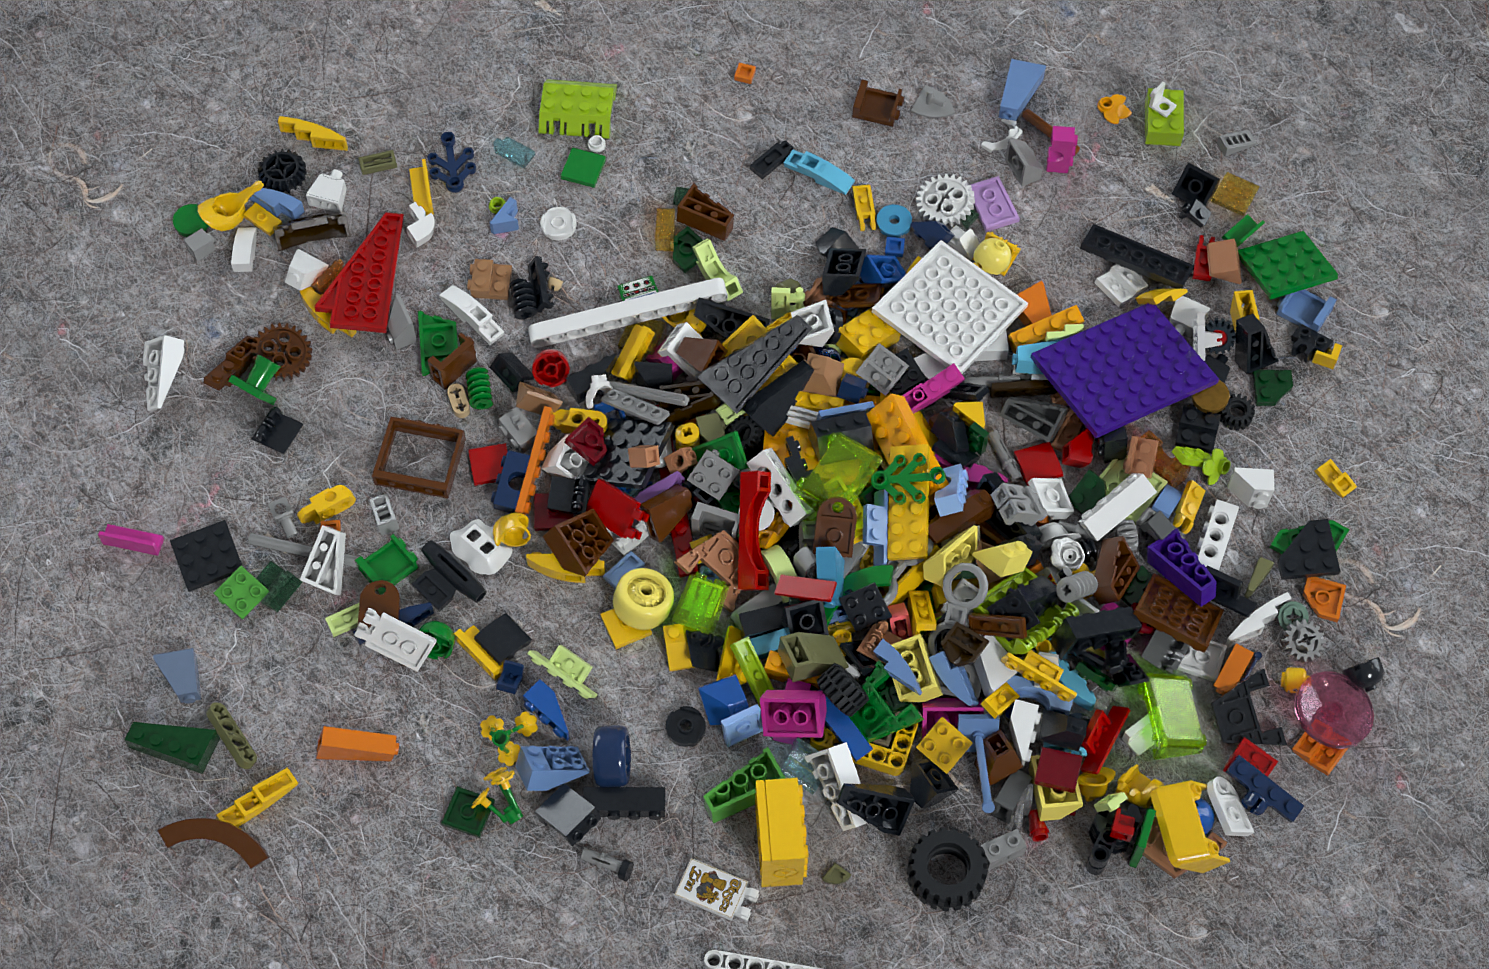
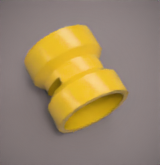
M838 629L832 634L839 648L841 643L852 642L851 633L846 629Z

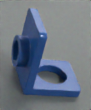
M603 402L594 405V411H600L605 414L617 410L620 418L626 419L624 411Z

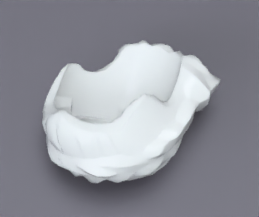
M1068 537L1054 540L1051 546L1052 555L1050 557L1052 565L1059 570L1068 567L1072 572L1079 569L1085 560V554L1081 545Z

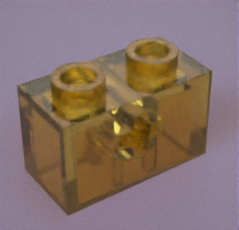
M657 208L656 251H673L675 209Z

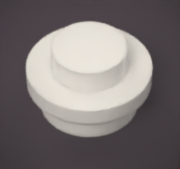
M594 135L589 139L588 148L592 152H601L605 149L606 143L601 136Z

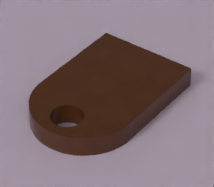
M839 496L830 497L819 506L816 517L813 554H816V547H836L842 557L852 558L857 514L853 504L846 498ZM835 502H841L844 505L840 512H835L832 509Z
M383 580L374 581L363 589L359 602L358 625L361 622L367 625L369 629L372 626L363 621L368 608L375 610L380 617L384 612L399 620L400 595L392 583ZM380 587L386 589V592L382 595L376 594V590Z

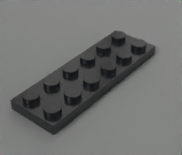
M1096 224L1092 225L1080 246V249L1087 253L1094 254L1104 260L1118 264L1121 267L1130 269L1175 289L1184 288L1194 269V265Z

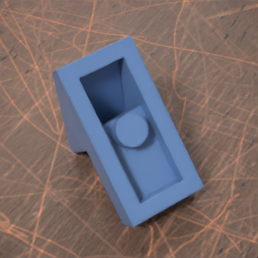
M510 197L490 221L491 233L499 234L519 229L518 220L514 218L518 212L515 199Z

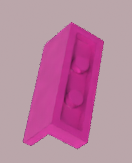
M107 524L105 532L99 531L98 533L104 545L156 556L159 555L164 541L163 535Z

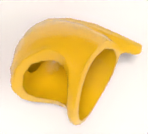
M510 513L499 518L493 526L496 546H499L501 542L511 547L527 544L531 538V534L527 529L528 517L522 513ZM526 531L528 533V537L526 539H523L522 537Z

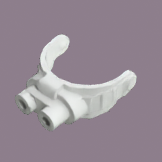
M606 375L591 376V388L587 391L586 406L588 409L593 407V399L599 389L604 394L613 389L610 386V382L607 381Z

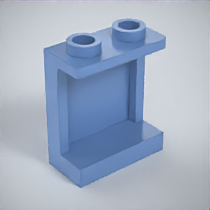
M1304 289L1288 294L1285 298L1282 296L1276 305L1279 307L1277 315L1299 327L1303 324L1318 332L1333 310L1337 299L1330 296L1325 301Z

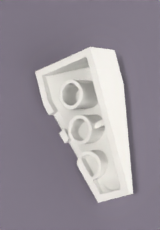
M164 335L145 342L143 365L147 366V373L144 375L145 381H148V388L146 390L147 411H154L162 407L184 355V340Z

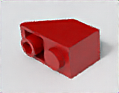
M1088 428L1063 446L1061 464L1082 469L1091 463L1093 459L1091 450L1094 436Z

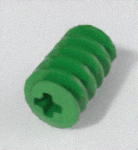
M482 367L472 368L465 375L468 386L469 405L478 410L489 409L493 406V401H491L492 395L490 394V377L487 374L488 370Z

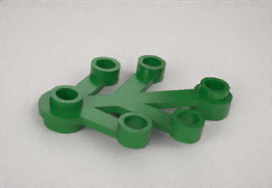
M922 453L915 454L913 460L906 466L907 459L899 454L884 471H877L872 475L871 484L877 490L885 489L898 505H903L906 502V496L903 492H898L891 485L899 483L912 495L916 503L921 504L925 501L926 496L910 482L932 481L935 484H941L946 479V473L941 467H934L929 473L911 474L918 466H923L926 463L925 456ZM919 457L923 458L921 462H917ZM903 459V462L898 464V460ZM898 467H905L898 475H892ZM941 474V478L937 480L936 476ZM883 478L884 481L879 484L878 481ZM921 494V499L917 500V495ZM899 496H903L902 500L897 501Z

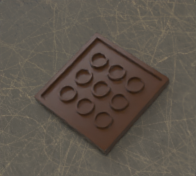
M1153 573L1133 614L1137 616L1139 621L1155 627L1156 630L1172 636L1177 641L1186 643L1194 650L1205 653L1224 609L1211 602L1200 607L1173 583Z

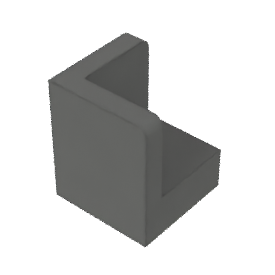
M1161 511L1152 514L1139 526L1144 532L1151 529L1160 540H1163L1175 529Z

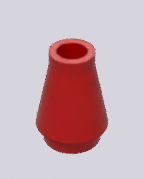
M1037 809L1029 811V836L1035 842L1046 840L1049 833L1047 825L1044 821L1039 820Z

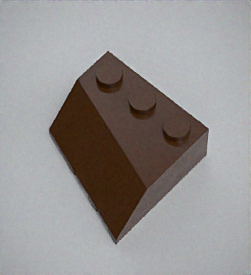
M594 509L555 525L543 536V539L561 567L566 571L584 577L614 542V539Z

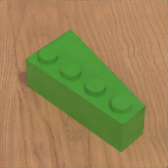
M769 747L765 748L759 756L748 761V764L741 770L735 771L728 780L722 781L703 796L704 807L713 824L755 805L757 780L786 779Z

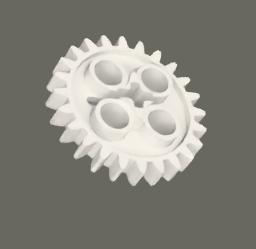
M939 174L938 179L931 177L932 182L925 181L926 186H920L921 191L917 192L916 203L919 215L923 216L924 221L929 219V221H938L945 225L949 223L953 227V222L960 224V219L966 220V215H971L970 210H974V191H972V186L967 184V180L962 182L961 176L955 179V174L951 178H948V174H945V177L942 178Z

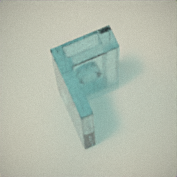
M506 137L504 140L497 138L493 142L496 154L522 168H525L536 155L534 150L509 137Z

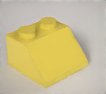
M1015 541L975 551L972 556L998 576L1004 577L1023 572L1032 551L1027 548L1025 543Z

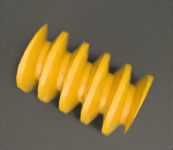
M693 422L683 424L676 429V451L680 448H693L700 445L699 428Z

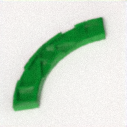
M892 565L872 566L847 575L844 578L843 596L845 595L844 592L848 589L856 591L874 582L877 587L891 586L894 567ZM839 606L835 608L824 607L827 626L834 616L833 613Z

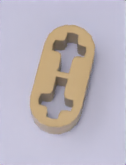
M452 384L448 387L447 393L453 413L458 418H465L470 414L466 393L462 385ZM453 391L458 392L459 398H456ZM458 404H462L464 411H460Z

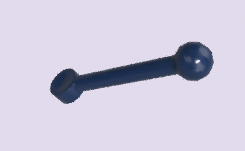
M1255 652L1254 660L1239 683L1248 678L1256 662L1262 658L1261 652Z

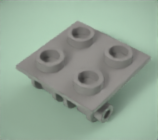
M706 450L687 481L720 500L740 470L719 457L720 453L717 450Z

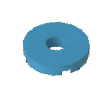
M888 205L883 207L877 214L876 226L887 237L899 238L901 235H906L912 227L910 225L912 223V216L903 206ZM896 219L899 222L897 224H892L890 220Z

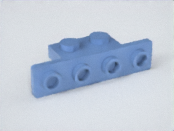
M885 489L875 492L874 505L866 504L863 506V544L874 546L873 566L887 565L888 561L887 524L889 496Z

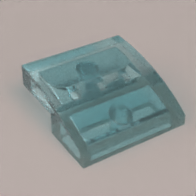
M797 737L793 741L789 755L783 761L780 772H783L787 778H798V785H802V788L813 795L820 784L819 778L815 779L812 773L814 768L811 762L807 763L805 756L819 751Z

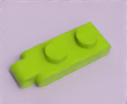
M1175 446L1171 451L1182 465L1202 467L1207 459H1211L1209 453H1205L1199 448Z

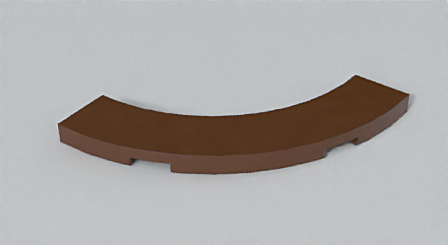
M212 818L185 819L157 830L167 848L192 839H207L222 843L237 852L250 869L270 858L255 838L251 837L240 827L222 820Z

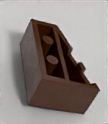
M1124 536L1103 540L1094 574L1098 587L1093 596L1099 605L1120 601L1140 568Z

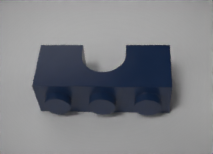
M510 450L507 451L506 456L503 455L501 461L503 470L501 474L498 473L496 484L498 485L497 492L493 491L491 497L494 509L515 513L521 491L512 489L509 486V482L516 477H525L530 455Z

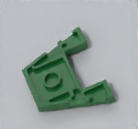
M881 660L877 661L875 664L876 668L870 677H866V683L862 687L868 694L869 701L852 717L848 716L868 743L924 720L912 703L896 716L877 691V687L890 676L885 671V665Z

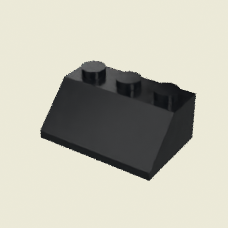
M830 248L822 274L823 295L833 297L843 295L860 279L866 249Z
M865 411L812 421L810 423L808 437L820 466L874 455L875 453L872 428Z

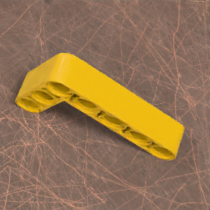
M918 723L911 725L913 729L910 731L905 729L897 731L891 749L869 743L873 750L856 762L852 758L853 763L892 776L901 775L905 770ZM825 728L822 737L824 741L817 742L814 740L816 737H810V747L817 752L834 747L835 743H840L833 732ZM904 743L907 747L901 749L897 745ZM879 755L882 759L876 761L872 756ZM898 761L901 766L895 767L891 763Z

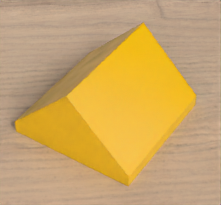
M957 402L953 405L952 411L959 415V418L965 422L966 426L970 427L976 422L985 429L983 402Z

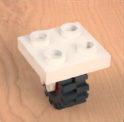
M1197 312V319H1193V347L1196 353L1205 361V349H1209L1210 353L1215 351V354H1218V352L1224 354L1225 350L1230 351V347L1234 346V341L1236 340L1233 324L1230 325L1228 320L1225 322L1224 318H1221V320L1215 318V321L1210 319L1207 324L1205 323V312Z

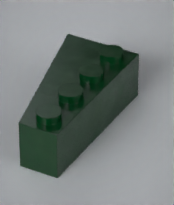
M133 722L124 740L130 749L203 774L220 737L214 729Z

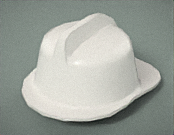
M1053 522L1038 527L1043 533L1039 542L1043 543L1040 550L1051 547L1055 539L1068 537L1077 541L1081 538L1080 534H1068L1059 523Z

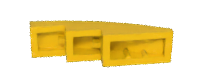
M279 116L278 118L280 131L295 133L297 140L311 141L312 147L348 151L346 137L331 129L297 118Z
M287 767L253 786L251 792L236 799L234 805L216 814V818L239 827L285 796L298 785V782Z

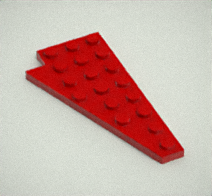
M386 212L315 304V312L331 313L330 328L378 333L387 332L404 214Z

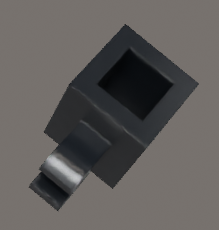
M687 480L682 485L691 492V502L693 505L691 509L693 511L697 502L710 505L715 499Z

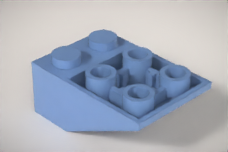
M521 746L515 766L527 791H547L590 772L579 748L574 746Z

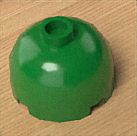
M430 621L420 627L419 631L437 639L427 656L428 658L438 660L439 656L446 659L452 654L455 636L450 626L440 621Z

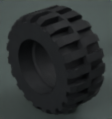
M941 827L939 832L933 829L928 831V836L922 835L918 843H915L912 848L907 867L909 886H913L912 892L914 895H919L921 897L920 901L923 904L929 902L931 904L930 908L935 910L937 906L943 907L942 911L948 912L949 908H954V911L961 909L962 905L965 907L969 906L972 900H976L981 890H983L988 873V861L984 857L985 851L983 847H978L979 841L976 838L971 840L969 833L964 831L961 834L958 832V828L953 827L951 831H947L946 827ZM940 854L956 856L966 866L967 874L965 879L953 885H946L936 881L928 871L930 859Z

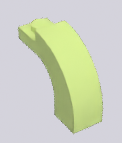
M707 238L692 247L698 260L696 263L706 280L722 278L724 280L728 295L726 301H730L743 293L737 277L730 274L720 262L710 239Z
M779 545L761 550L763 560L776 586L780 575L797 577L789 558ZM781 596L783 603L789 602V597Z

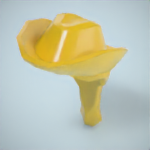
M256 181L253 185L239 193L229 192L209 198L198 205V213L202 220L213 229L219 231L233 229L243 221V214L246 212L245 204L249 198L261 190L264 183Z

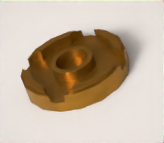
M1219 380L1218 384L1193 394L1191 399L1195 407L1200 411L1218 413L1227 406L1230 394L1225 383Z

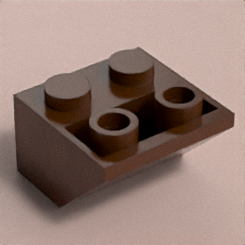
M1001 729L983 739L990 786L1023 767L1015 750ZM976 757L975 762H974V766L976 767L977 771L979 772L978 760H977V757Z

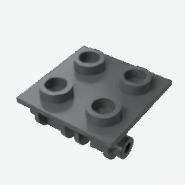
M1155 629L1141 657L1173 678L1190 646Z

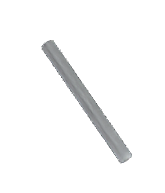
M609 381L613 389L634 397L687 406L689 402V397L684 394Z
M251 533L248 537L250 545L309 557L313 546ZM344 553L343 565L358 568L355 560L359 556Z

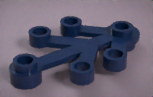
M444 132L441 135V142L446 147L448 162L438 157L436 153H430L427 158L429 164H437L450 172V177L440 172V169L437 167L430 169V177L434 180L439 179L446 183L448 191L457 193L464 188L463 181L466 177L476 172L475 163L468 162L465 165V169L457 176V170L465 161L473 159L474 151L472 148H465L462 155L455 161L453 146L456 143L455 135L452 132Z

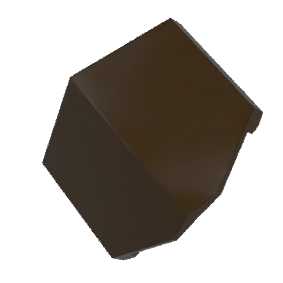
M956 622L941 644L948 661L960 667L974 664L989 644V640Z

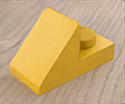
M1005 682L987 697L981 705L995 719L998 716L1000 717L1015 702V699H1018L1020 696Z

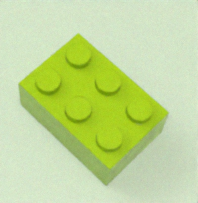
M1148 88L1145 99V144L1181 146L1184 136V90L1164 89L1163 96L1177 105L1167 117H1164L1149 107L1150 94L1154 88ZM1166 103L1159 105L1162 110L1169 109V105Z

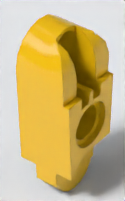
M570 408V410L559 409L553 412V415H555L553 426L561 430V433L571 434L588 417L600 425L604 433L608 426L606 415L600 411Z
M336 485L309 498L311 504L303 507L298 512L297 517L301 523H309L314 520L317 525L321 521H325L350 508L355 503L356 498L346 486Z

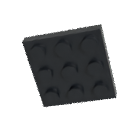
M226 520L170 540L188 592L228 578L240 566L243 567Z

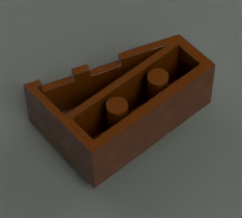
M693 183L677 207L676 221L726 241L733 230L734 214L719 202L715 203L711 200L710 195L702 193L697 189L698 186Z

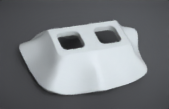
M475 519L464 528L453 531L450 534L454 555L467 562L469 568L475 573L486 575L497 573L510 558L513 551L512 547L502 542L499 546H496L493 527L485 525L480 519ZM473 530L481 534L475 542H471L467 538V535ZM486 542H490L495 547L488 554L480 550Z

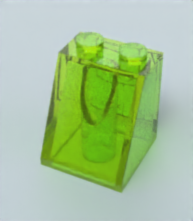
M696 572L695 575L691 574L672 621L707 634L715 632L729 587L725 585L726 582L719 579H714V581L708 580L707 575Z

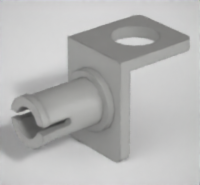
M283 497L269 503L268 506L276 524L281 523L287 539L298 535L292 518L295 517L294 512L291 510L287 498ZM284 504L286 506L285 513L277 514L275 512L276 505Z

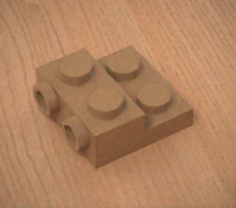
M475 259L474 264H470L472 279H468L467 289L470 290L471 296L473 298L508 300L512 265L494 264L493 260Z

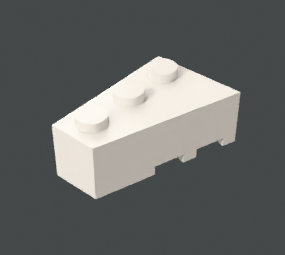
M322 525L301 575V581L334 595H341L346 533Z

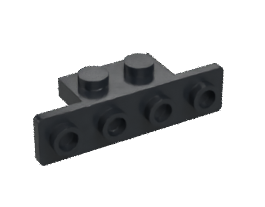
M1207 565L1206 568L1216 580V597L1211 601L1249 618L1256 609L1257 603L1240 595L1243 582Z

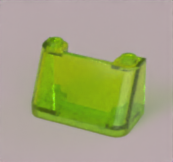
M833 432L827 439L828 450L812 473L807 477L802 476L797 481V488L793 493L816 512L824 500L834 496L846 498L853 504L881 464L883 458L878 453L843 433ZM835 502L832 506L835 512H840L844 508L841 502Z
M1145 673L1150 681L1138 683L1137 690L1138 694L1142 695V700H1145L1153 732L1151 738L1156 749L1152 750L1154 760L1202 753L1204 746L1207 745L1205 734L1201 732L1191 692L1193 689L1191 678L1183 674Z

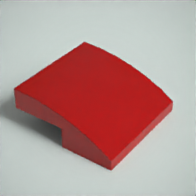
M1050 442L1014 451V458L1021 469V475L1027 486H1029L1028 481L1032 478L1056 479L1063 477L1061 465Z
M1244 737L1222 771L1226 773V770L1236 756L1240 755L1268 777L1279 761Z

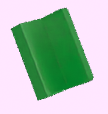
M1247 214L1221 238L1223 240L1235 239L1238 247L1258 230L1265 221L1262 220L1257 224Z

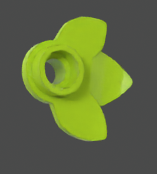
M1219 448L1213 449L1211 459H1207L1202 466V473L1208 476V485L1215 484L1220 475L1228 473L1231 466L1230 461L1224 457L1223 450Z

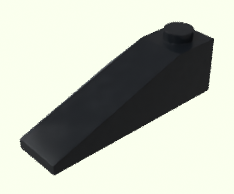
M698 298L694 312L696 318L726 339L752 315H755L703 298ZM755 315L765 327L769 325L770 319Z
M802 360L754 394L742 409L774 437L786 423L790 407L795 406L797 403L795 398L799 391L804 390L814 369L805 360Z
M844 783L836 802L851 813L861 817L865 822L875 826L879 831L900 836L915 799L905 788L891 785Z

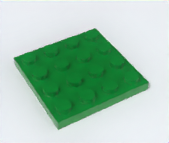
M1304 231L1238 250L1240 261L1270 300L1338 279L1336 270Z

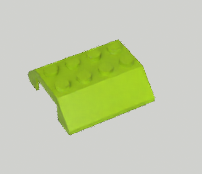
M547 79L544 82L539 111V133L547 134L549 121V134H554V121H560V135H565V122H567V136L582 137L584 124V137H589L590 124H596L595 135L600 136L602 125V138L610 139L613 101L616 98L617 84Z
M1025 567L1023 572L1009 576L988 591L984 601L973 609L974 613L990 614L987 607L1005 597L1007 589H1018L1017 586L1019 584L1028 585L1029 580L1038 576L1027 567ZM1071 602L1066 604L1065 609L1060 608L1056 604L1054 607L1048 608L1040 617L1037 616L1040 623L1027 630V637L1025 639L1014 638L1008 642L1006 637H994L1009 653L1026 654L1036 647L1037 643L1043 642L1054 634L1066 617L1079 616L1080 612Z

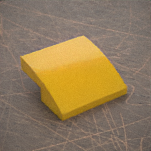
M1161 288L1145 292L1135 299L1138 304L1149 303L1157 305L1161 301L1174 302L1188 291L1187 289Z

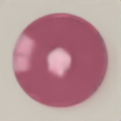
M1319 672L1308 677L1296 692L1294 706L1297 719L1305 732L1322 745L1337 749L1350 748L1359 744L1370 733L1374 722L1372 703L1363 688L1356 686L1347 676L1336 672Z

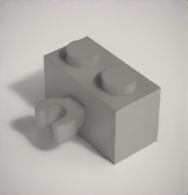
M518 407L499 418L500 426L498 429L504 437L507 436L510 439L509 443L514 450L518 449L520 453H524L533 447L537 430Z

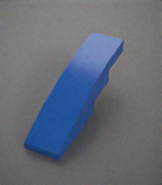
M826 696L827 711L825 725L833 732L841 744L847 742L851 756L856 762L872 751L873 748L851 719L842 713Z

